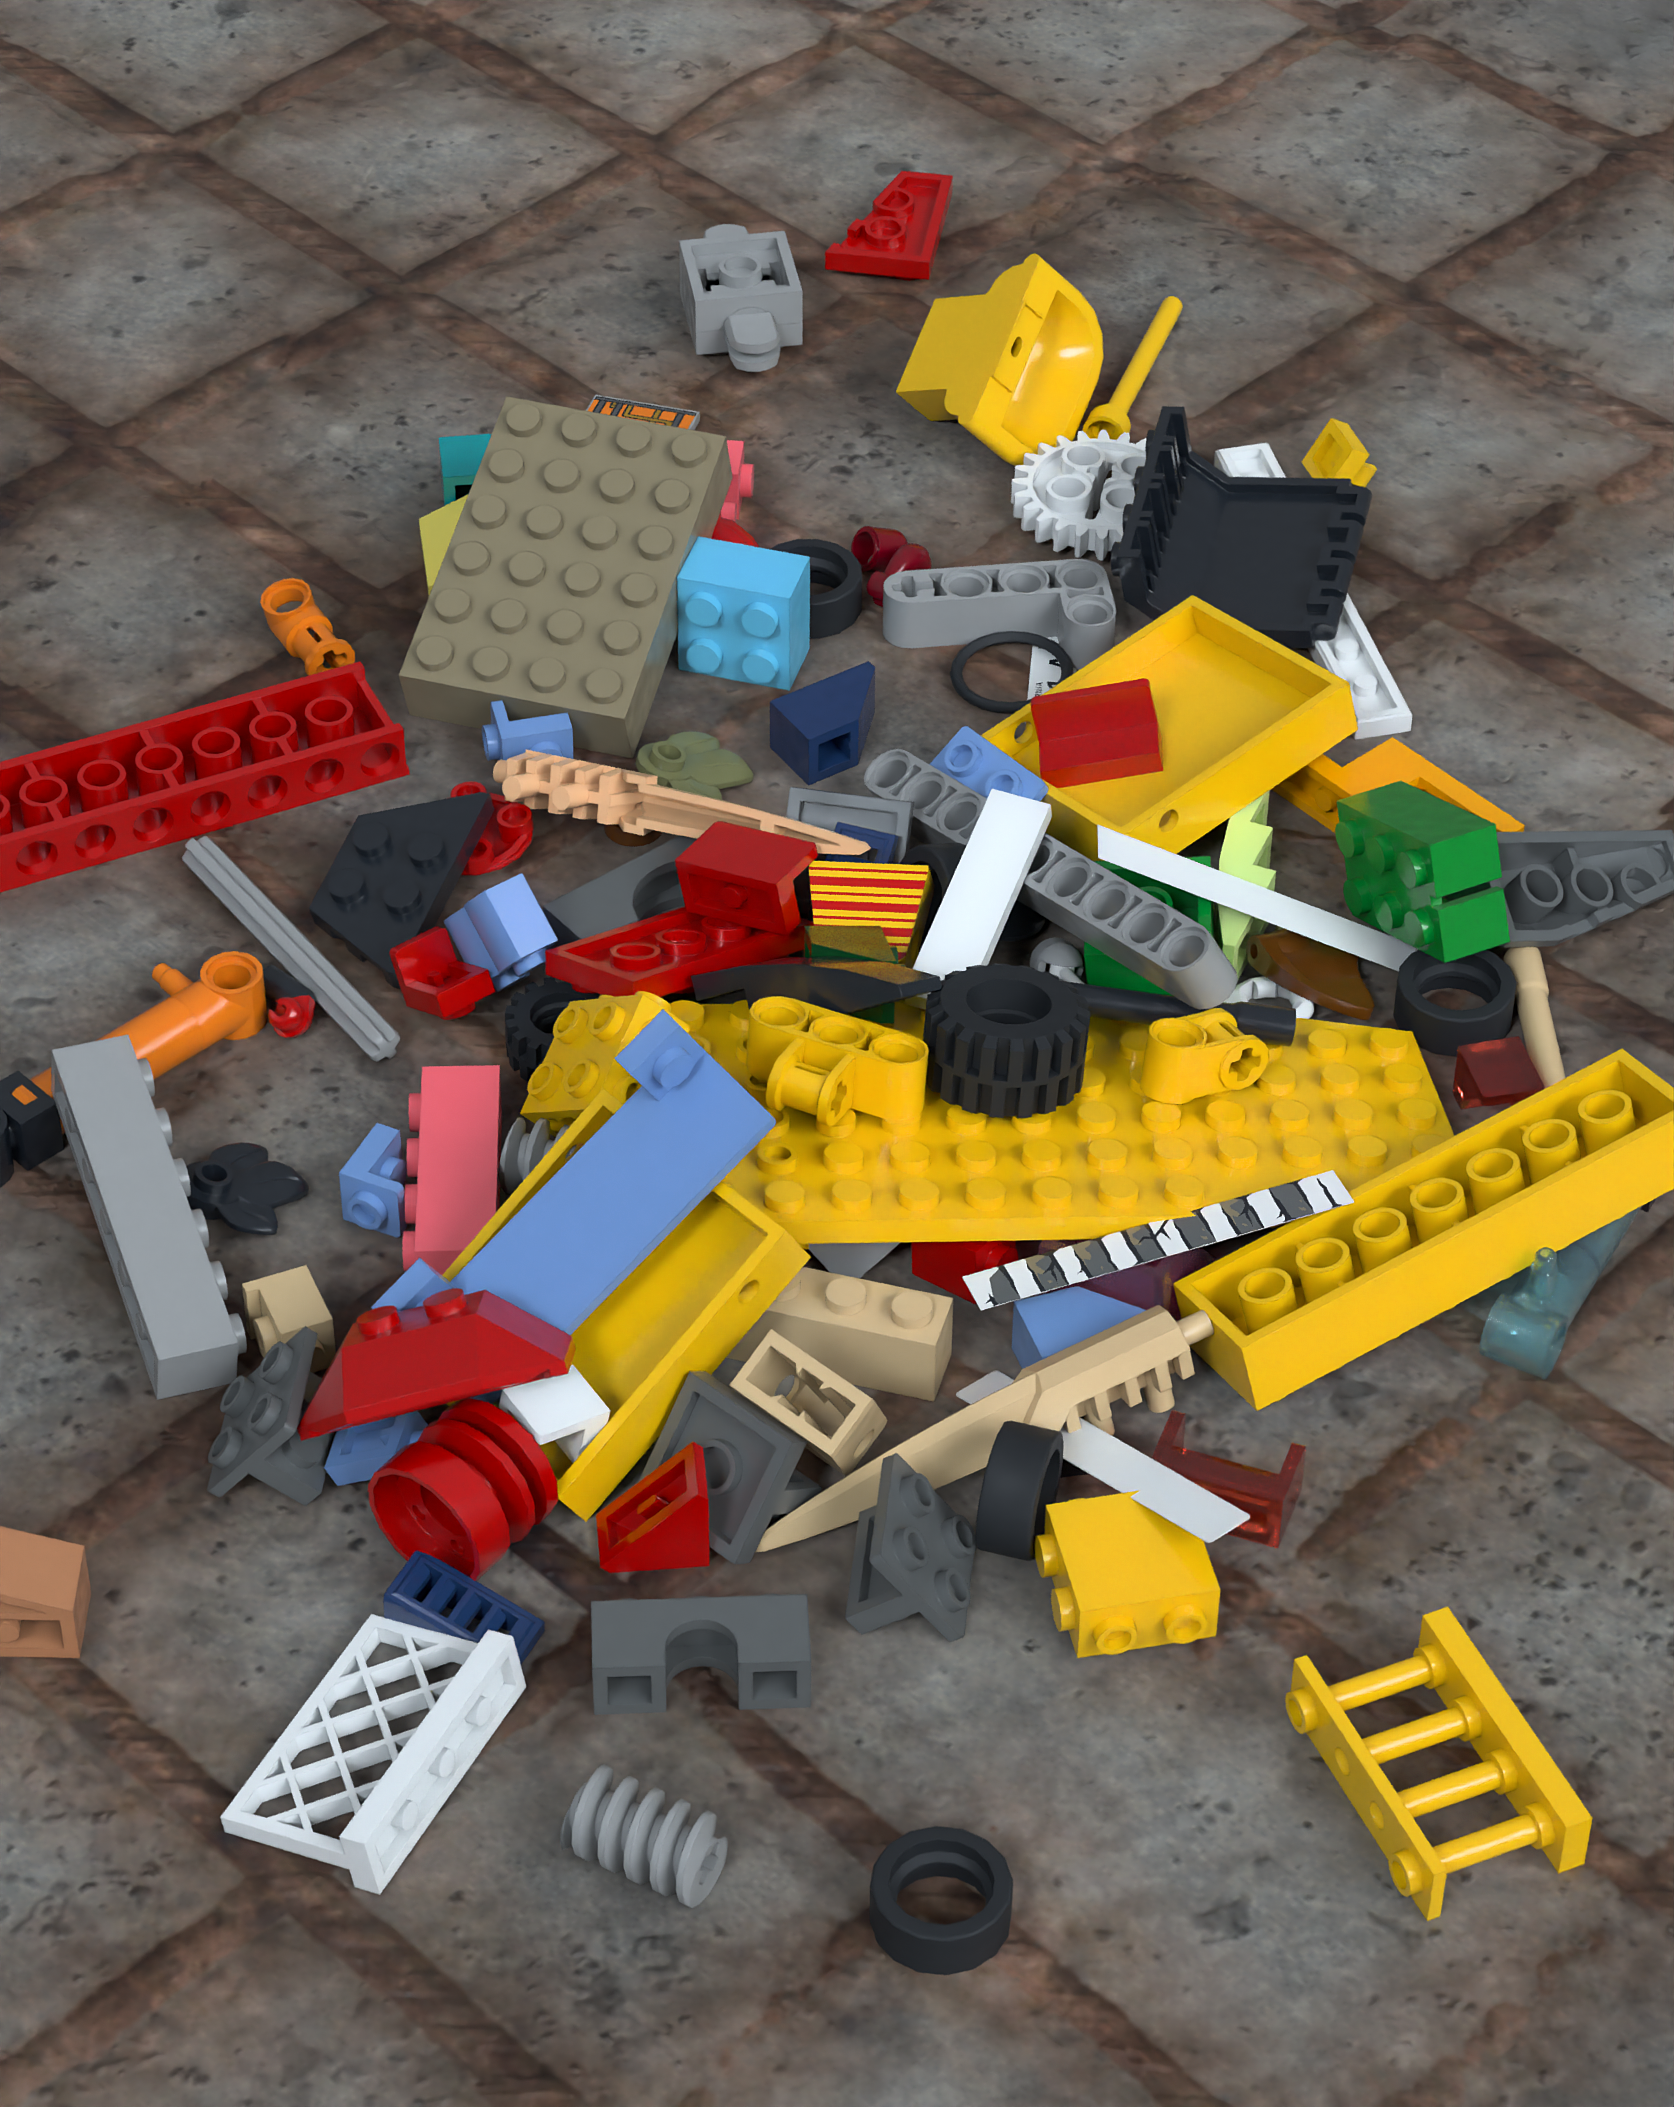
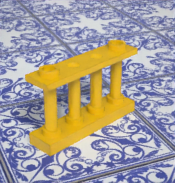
M1449 1607L1422 1615L1418 1648L1414 1650L1413 1657L1327 1686L1307 1655L1294 1659L1291 1691L1287 1692L1285 1696L1286 1710L1293 1727L1300 1734L1307 1733L1388 1859L1390 1874L1396 1888L1403 1896H1411L1427 1921L1441 1916L1446 1876L1457 1870L1529 1844L1535 1849L1543 1850L1558 1874L1585 1863L1592 1816ZM1422 1684L1428 1689L1434 1688L1448 1708L1361 1739L1345 1714V1711ZM1455 1737H1459L1465 1742L1470 1741L1483 1761L1399 1792L1395 1791L1378 1765ZM1492 1790L1499 1795L1505 1794L1519 1814L1518 1817L1434 1847L1430 1845L1414 1820L1416 1817Z

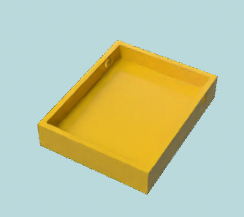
M1192 595L1042 694L1047 695L1146 678L1150 682L1162 736L1163 771L1064 788H1056L1043 780L1048 786L1049 791L1040 802L1051 804L1052 818L1046 833L1092 861H1105L1098 858L1097 824L1177 854L1357 731L1358 726L1349 682ZM1030 702L981 736L1041 779L1039 741ZM1026 721V728L1023 734L1015 739L1014 735L1017 727Z
M602 1089L442 1276L451 1281L622 1107L623 1103L605 1089ZM574 1145H576V1148L573 1151V1153L566 1158V1155L569 1152V1150ZM721 1181L571 1334L576 1346L572 1364L610 1409L609 1420L574 1463L570 1461L555 1441L538 1445L547 1456L556 1477L558 1499L585 1522L589 1520L660 1436L689 1372L706 1371L712 1375L811 1258L783 1227L725 1182Z

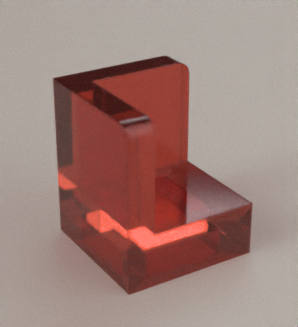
M1519 1036L1458 1046L1452 1093L1460 1110L1510 1103L1513 1106L1545 1089Z

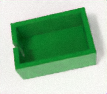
M1403 781L1394 782L1336 801L1339 823L1336 825L1335 835L1339 849L1344 855L1347 880L1343 885L1345 902L1354 917L1443 963L1510 942L1504 889L1495 886L1452 901L1443 898V896L1502 878L1496 824Z

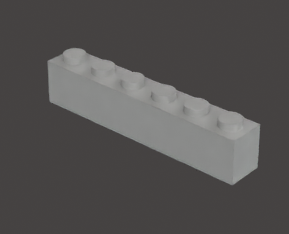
M129 1035L51 1050V1092L157 1400L231 1384L237 1377L238 1354L246 1353L247 1350L244 1327L239 1314L228 1315L223 1300L228 1298L225 1274L219 1260L209 1262L205 1248L209 1247V1235L205 1217L201 1209L191 1210L187 1197L191 1194L187 1167L183 1158L173 1159L169 1150V1146H172L173 1142L171 1125L165 1108H154L151 1099L155 1094L154 1079L147 1058L137 1059Z

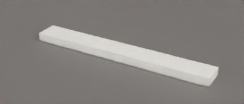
M1268 443L1215 451L1214 466L1229 477L1286 478ZM1347 593L1336 637L1330 641L1315 640L1314 647L1308 648L1317 665L1349 682L1358 730L1352 733L1355 740L1411 731L1412 713Z

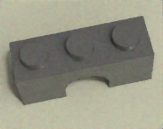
M764 1594L759 1596L730 1597L694 1596L690 1598L640 1600L625 1598L610 1601H591L594 1715L667 1712L666 1690L670 1681L683 1670L698 1666L717 1668L727 1673L734 1680L738 1689L739 1710L811 1707V1648L807 1594Z

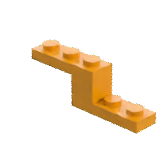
M1393 737L1343 767L1322 754L1271 789L1334 833L1336 825L1339 823L1337 800L1398 781H1403L1496 824V832H1524L1525 825L1510 814L1504 812Z

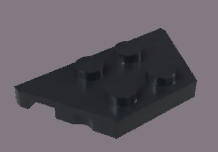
M479 792L358 815L309 907L314 923L332 938L343 940L349 952L362 962L370 961L383 972L387 983L394 988L401 989L390 958V950L435 927L495 810L490 794Z

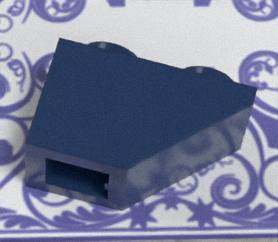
M867 661L770 701V748L808 786L859 764L875 713V666Z

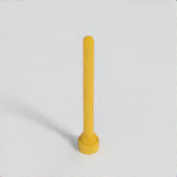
M1169 296L1163 300L1108 404L1095 407L1089 414L1082 431L1090 439H1097L1101 430H1106L1109 438L1117 440L1124 432L1130 433L1131 424L1127 413L1182 311V302L1179 298Z

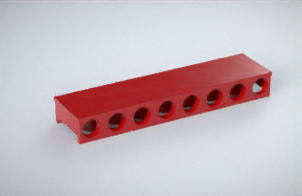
M361 661L1 761L0 893L410 775L409 767L406 763L404 729L400 723L394 724L367 683L365 668Z

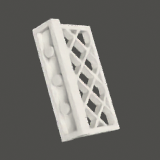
M371 1614L220 1818L225 1832L349 1869L356 1888L380 1895L526 1688L513 1636L488 1630L480 1642L476 1643ZM380 1642L404 1648L408 1655L369 1668L366 1664V1661ZM449 1662L462 1664V1667L454 1677L431 1685L428 1684L424 1671ZM414 1674L416 1675L420 1685L419 1689L379 1701L375 1690L376 1687ZM367 1691L372 1705L330 1718L329 1711L337 1700ZM428 1708L429 1713L417 1728L392 1736L387 1721ZM379 1724L384 1739L342 1753L337 1738ZM330 1741L334 1756L294 1770L292 1769L291 1763L300 1751ZM391 1759L392 1764L381 1779L354 1788L350 1776L351 1772ZM342 1776L346 1791L304 1805L299 1790ZM292 1793L296 1808L268 1818L254 1814L261 1803ZM354 1811L355 1815L339 1836L340 1840L315 1833L312 1830L311 1825Z

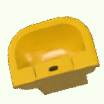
M1031 254L1024 260L1023 264L1012 266L1004 271L994 281L986 294L937 298L934 300L896 389V393L929 421L958 420L960 425L1003 461L1015 467L1016 465H1023L1025 453L1038 455L1039 443L1042 442L1056 447L1058 435L1066 437L1071 442L1076 436L1097 385L1104 358L1103 335L1095 310L1082 293L1038 254Z

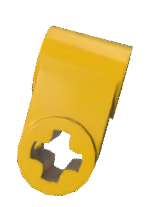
M1211 1008L1201 1013L1179 1018L1159 1019L1149 1026L1140 1089L1149 1098L1168 1104H1183L1198 1097L1228 1090H1241L1253 1084L1264 1072L1269 1060V1050L1260 1038L1242 1033L1237 1028L1234 1016L1222 1008Z

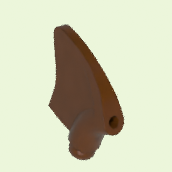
M1277 925L1273 932L1252 935L1248 939L1246 945L1248 962L1267 979L1333 1011L1360 1020H1369L1371 1018L1375 1005L1358 972L1357 961L1359 956Z

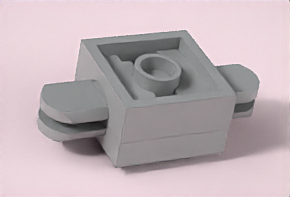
M721 224L707 229L703 238L679 240L680 296L696 355H725L729 353L735 368L747 372H760L777 365L780 349L784 346L802 345L803 291L785 231L749 234L743 226Z

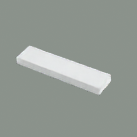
M991 789L912 969L940 976V980H945V975L953 971H965L966 967L975 965L988 966L1052 818L1051 804ZM927 994L905 999L904 1004L926 1010Z

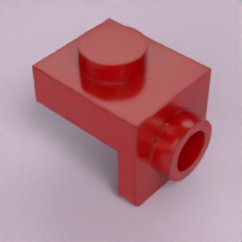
M436 926L390 950V958L407 1007L439 1016L443 1020H451L469 1014L476 1008V1001L495 992L488 969L457 960L448 931L445 928Z

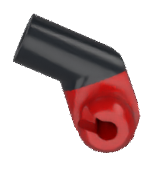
M274 965L267 966L263 969L265 997L276 1004L275 1012L271 1009L268 1011L269 1023L274 1027V1031L279 1036L296 1038L306 1033L311 1027L316 1003L315 995L312 990Z

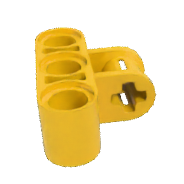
M771 996L759 999L752 1004L749 1013L746 1066L748 1072L753 1077L768 1082L766 1103L769 1108L782 1111L788 1106L817 1115L820 1124L830 1127L837 1124L850 1108L891 1120L909 1119L922 1112L925 1099L929 1050L927 1044L920 1038L793 998Z

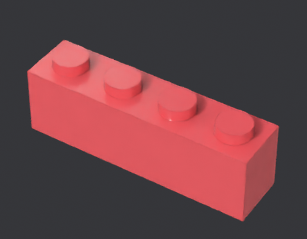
M500 1065L422 1067L421 1093H409L410 1132H419V1138H407L408 1177H417V1184H405L406 1224H415V1231H403L404 1271H407L421 1258L443 1275L500 1209L501 1185L498 1173L502 1145Z

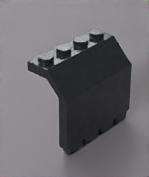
M1162 406L1156 428L1149 429L1147 432L1144 466H1138L1135 471V497L1133 503L1126 504L1124 507L1121 542H1114L1111 550V571L1114 577H1120L1124 600L1154 621L1194 595L1287 648H1313L1315 640H1333L1337 635L1344 608L1343 603L1346 600L1354 569L1353 565L1356 562L1364 531L1363 527L1372 500L1371 491L1362 486H1352L1351 479L1229 477L1192 451L1185 407Z

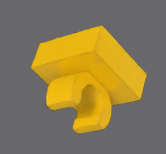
M1330 418L1301 461L1312 478L1351 479L1352 484L1366 487L1377 471L1374 465L1365 463L1370 454L1350 426L1333 418Z

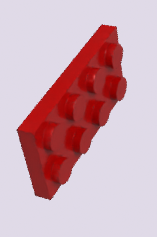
M682 907L546 950L545 970L546 975L571 983L572 989L581 993H599L613 997L635 995L638 991L649 992L659 997L671 993L694 992L691 976L768 960L789 958V954L803 950L804 926H814V922L801 918V923L786 936L687 912L686 908Z

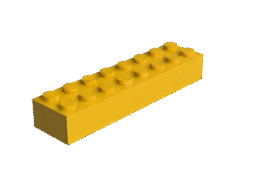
M1621 1048L1348 1191L1354 1203L1295 1219L1173 1283L1181 1318L1183 1319L1199 1310H1204L1210 1318L1214 1329V1334L1189 1346L1256 1411L1283 1399L1288 1394L1341 1368L1346 1363L1399 1337L1406 1331L1455 1307L1494 1284L1510 1278L1522 1269L1558 1250L1566 1248L1571 1243L1612 1221L1622 1218L1627 1213L1655 1198L1674 1190V1088Z

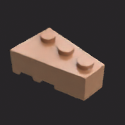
M0 1526V1657L80 1658L91 1597L85 1547Z

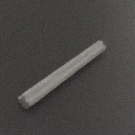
M203 836L197 841L194 838L188 840L185 844L187 851L182 856V860L198 879L295 980L312 990L318 1005L371 1060L378 1062L384 1057L388 1059L394 1057L397 1053L395 1047L400 1041V1036L382 1015L211 838Z

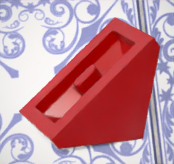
M691 1442L596 1514L600 1568L609 1573L710 1566L709 1500L702 1446Z

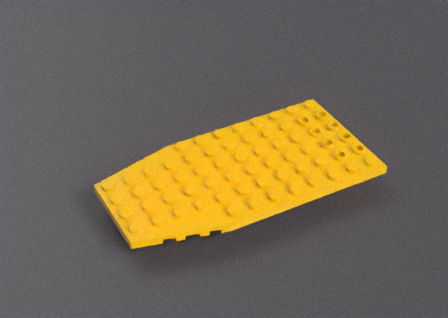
M688 1000L670 1003V1013L691 1027L688 1034L776 1119L775 1126L722 1181L783 1227L803 1249H809V1244L1095 1239L1151 1222L1196 1216L1191 1212L1192 1210L1331 1170L1335 1172L1348 1192L1454 1136L1412 1031L1296 1017L1292 1045L1288 1047L1266 1044L1269 1050V1060L1264 1072L1253 1084L1241 1090H1228L1194 1098L1192 1101L1183 1104H1168L1149 1098L1140 1089V1079L1150 1025L1090 1017L1082 1088L1079 1093L1074 1094L1073 1101L1066 1106H1056V1111L1047 1114L1036 1113L1032 1114V1117L1016 1118L1015 1116H1004V1118L989 1117L988 1114L971 1113L962 1110L960 1105L945 1102L940 1099V1093L931 1091L926 1085L924 1107L922 1112L915 1117L905 1120H891L850 1108L837 1124L830 1127L820 1124L817 1115L788 1106L782 1111L767 1106L766 1089L768 1082L753 1077L748 1072L746 1066L750 1013L747 1000H740L733 1004H698ZM896 1002L894 1023H877L866 1019L862 1020L908 1033L923 1040L926 1010L904 1004V1002ZM1289 1222L1271 1226V1228L1282 1227Z

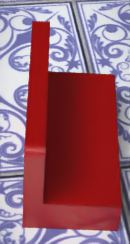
M1142 678L1035 696L1031 699V712L1039 741L1041 779L1054 787L1064 788L1163 771L1162 736L1148 679Z
M717 821L675 859L686 911L788 936L801 923L793 880L818 857V852L814 842Z

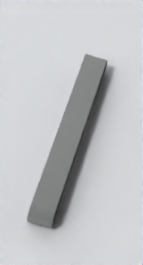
M901 749L889 750L879 755L871 762L864 775L865 785L874 797L914 802L911 836L925 844L961 843L967 845L987 801V798ZM1044 834L1016 900L1193 1008L1200 1010L1211 1009L1230 997L1238 981L1237 972L1204 926L1050 835Z

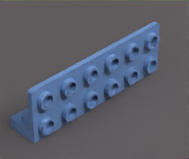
M662 1009L614 1058L642 1085L451 1281H448L419 1258L371 1308L375 1309L392 1305L396 1306L397 1311L400 1312L423 1306V1301L426 1298L444 1290L459 1288L463 1290L464 1295L487 1290L571 1335L775 1126L776 1119ZM502 1389L469 1398L486 1401L499 1408Z

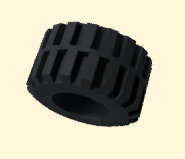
M975 965L966 967L965 971H953L945 975V980H941L942 989L927 994L923 1041L927 1044L929 1050L926 1085L931 1091L940 1093V1099L949 1104L960 1105L962 1110L975 1114L983 1113L988 1114L989 1117L1004 1118V1116L1027 1118L1032 1117V1114L1036 1113L1047 1114L1056 1111V1106H1066L1074 1100V1094L1080 1092L1083 1085L1090 1011H1088L1089 1004L1086 998L1078 995V989L1072 984L1059 981L1058 976L1049 972H1040L1032 967L1022 965Z

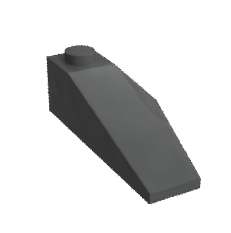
M1672 830L1497 832L1502 878L1446 895L1445 899L1452 901L1498 886L1504 889L1510 942L1499 946L1503 948L1556 946L1674 894V834Z

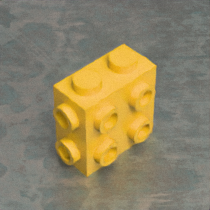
M638 991L635 995L613 997L610 995H600L598 999L570 1001L568 1007L561 1012L554 1024V1038L543 1063L535 1069L529 1079L527 1086L529 1094L520 1114L534 1124L540 1118L549 1120L551 1126L550 1134L556 1137L564 1125H572L602 1089H605L624 1104L642 1085L614 1058L662 1009L687 1033L691 1027L670 1013L671 1005L667 1001L645 991Z
M1139 1491L1087 1499L1077 1498L1067 1502L1046 1505L1045 1533L1035 1536L1034 1539L1036 1563L1042 1578L1052 1577L1055 1589L1051 1591V1605L1055 1625L1059 1632L1069 1631L1077 1658L1102 1654L1116 1655L1133 1649L1171 1643L1185 1644L1197 1639L1216 1636L1220 1587L1204 1541L1130 1498Z

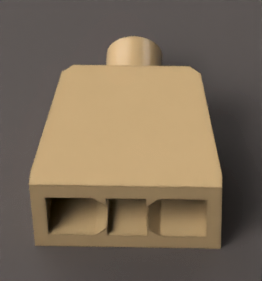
M770 1329L729 1385L739 1395L808 1441L805 1446L807 1450L845 1476L853 1471L888 1421L871 1397L772 1329ZM794 1375V1385L790 1393L786 1397L783 1394L775 1396L779 1384L786 1377Z

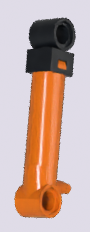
M238 951L223 952L212 956L203 964L200 970L201 979L196 982L191 981L179 970L172 969L165 963L157 964L153 968L152 978L160 984L161 989L169 994L170 997L95 1041L129 1035L137 1059L147 1058L152 1070L153 1079L155 1080L222 1039L240 1040L256 1035L265 1027L268 1020L262 964L256 957L248 953ZM51 1067L30 1079L20 1071H16L0 1080V1187H2L13 1175V1159L25 1170L29 1171L64 1150L62 1135L65 1134V1130L51 1092Z

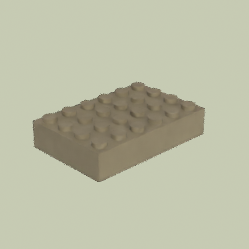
M506 396L399 673L409 715L482 729V725L491 724L490 702L503 700L509 721L568 712L573 728V747L633 759L678 633L677 576L697 537H712L733 478L726 436Z

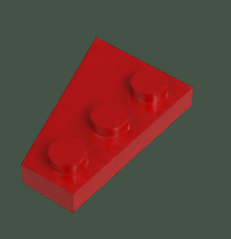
M901 171L873 200V210L864 220L856 219L847 228V238L841 244L833 243L825 251V270L894 276L900 280H929L952 196L953 175Z

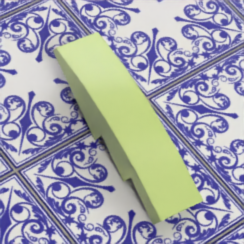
M1268 791L1229 818L1219 859V871L1274 891L1276 871L1269 869L1273 827L1266 826L1269 802ZM1216 903L1215 941L1236 970L1239 979L1248 963L1246 955L1248 939L1252 935L1263 934L1269 922Z

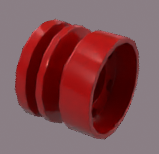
M465 1398L453 1402L442 1412L438 1421L431 1422L423 1429L417 1442L405 1445L374 1473L368 1484L369 1505L378 1526L394 1549L406 1561L417 1550L445 1562L474 1581H478L503 1558L510 1543L521 1541L528 1535L533 1525L540 1524L552 1512L558 1502L556 1477L547 1456L532 1435L511 1415L489 1402L473 1398Z

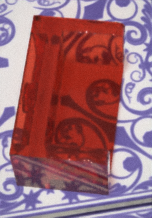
M1172 1410L1151 1458L1250 1515V1519L1226 1533L1227 1535L1278 1549L1302 1490L1306 1446L1292 1442L1280 1474L1183 1448L1186 1413Z

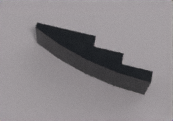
M840 956L779 958L691 976L697 1001L745 991L749 1010L752 1004L759 999L782 996L845 1015L942 989L940 976L889 962Z

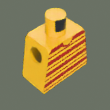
M813 861L810 863L809 878L814 926H881L889 946L897 947L898 964H905V967L912 969L918 956L934 895V882L929 867L926 865Z

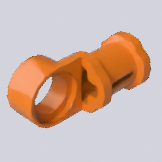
M295 578L283 579L274 582L265 589L261 595L260 603L269 628L291 656L303 660L305 672L308 676L355 662L354 650L346 640L337 639L334 636L332 624L315 604L311 589L306 582ZM293 601L303 602L301 606L292 611L276 612L283 604ZM313 629V631L315 632L314 638L308 631ZM324 659L331 666L329 669L325 668L322 664Z

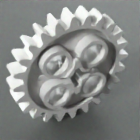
M1101 430L1097 439H1090L1084 431H1078L1077 441L1071 442L1066 437L1058 435L1056 447L1041 442L1038 444V455L1025 453L1023 465H1016L1015 477L1012 479L1011 490L1014 518H1022L1021 529L1023 531L1035 530V541L1037 543L1054 539L1053 551L1058 552L1067 546L1074 547L1076 558L1083 556L1087 550L1095 551L1098 560H1104L1107 551L1112 550L1113 543L1121 542L1124 507L1126 504H1132L1135 497V471L1138 466H1144L1146 461V438L1134 444L1129 442L1130 436L1127 432H1124L1117 440L1109 438L1106 430ZM1112 470L1111 478L1105 481L1108 472ZM1099 509L1096 518L1093 519V511Z

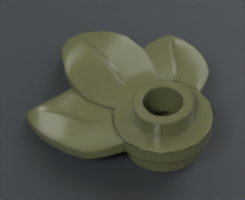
M696 731L676 733L671 735L666 741L646 744L639 749L635 760L638 772L658 776L657 785L722 800L719 789L751 783L754 777L748 764L739 755L726 749H719L720 742L716 737Z

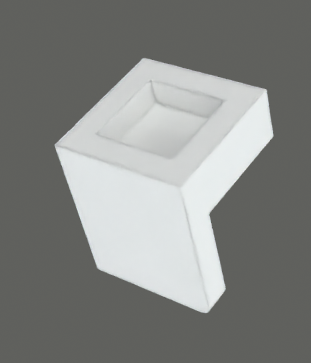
M573 1364L568 1374L502 1389L499 1409L511 1415L532 1435L537 1444L542 1445L555 1441L572 1463L608 1423L610 1409Z

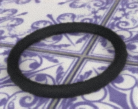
M1007 631L982 636L967 644L954 658L950 671L953 687L959 696L968 703L990 712L1014 714L1029 704L1031 699L1016 702L987 699L974 693L964 682L962 675L963 666L974 653L983 648L998 644H1028L1047 650L1057 659L1061 667V676L1057 684L1073 675L1074 670L1068 654L1054 641L1029 632Z

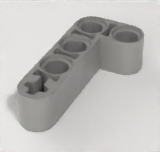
M1088 559L910 570L897 572L889 576L884 582L883 636L886 641L897 647L923 648L965 645L982 636L1007 631L1029 632L1043 637H1057L1059 646L1065 650L1071 659L1073 668L1077 670L1082 669L1114 647L1116 606L1108 576L1100 564Z

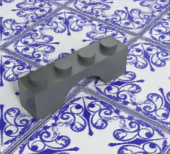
M678 836L543 905V912L558 939V942L547 950L653 917L672 908L685 906L675 859L696 838Z

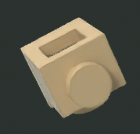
M307 1265L243 1283L247 1332L251 1339L256 1338L262 1356L265 1357L274 1344L279 1341L286 1343L306 1326L318 1334L310 1372L315 1373L328 1369L336 1355L333 1319Z

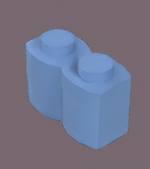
M523 873L485 890L468 901L463 908L444 920V924L464 962L488 969L497 992L523 980L530 975L529 972L544 965L545 951L558 942Z

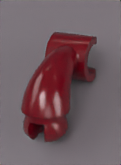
M917 543L904 544L895 551L884 573L876 571L872 574L866 588L876 605L883 607V587L885 580L889 576L902 571L931 569L932 562L927 549Z

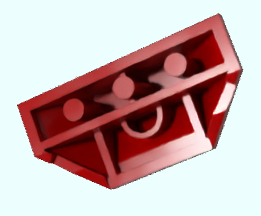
M459 1288L444 1290L426 1298L423 1301V1306L400 1312L397 1311L396 1306L392 1305L378 1307L363 1313L356 1319L357 1323L352 1324L308 1403L297 1431L301 1441L323 1434L540 1379L565 1375L569 1373L576 1352V1346L571 1335L487 1290L466 1295Z

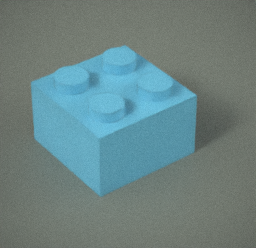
M698 536L677 576L679 670L790 691L810 649V557Z

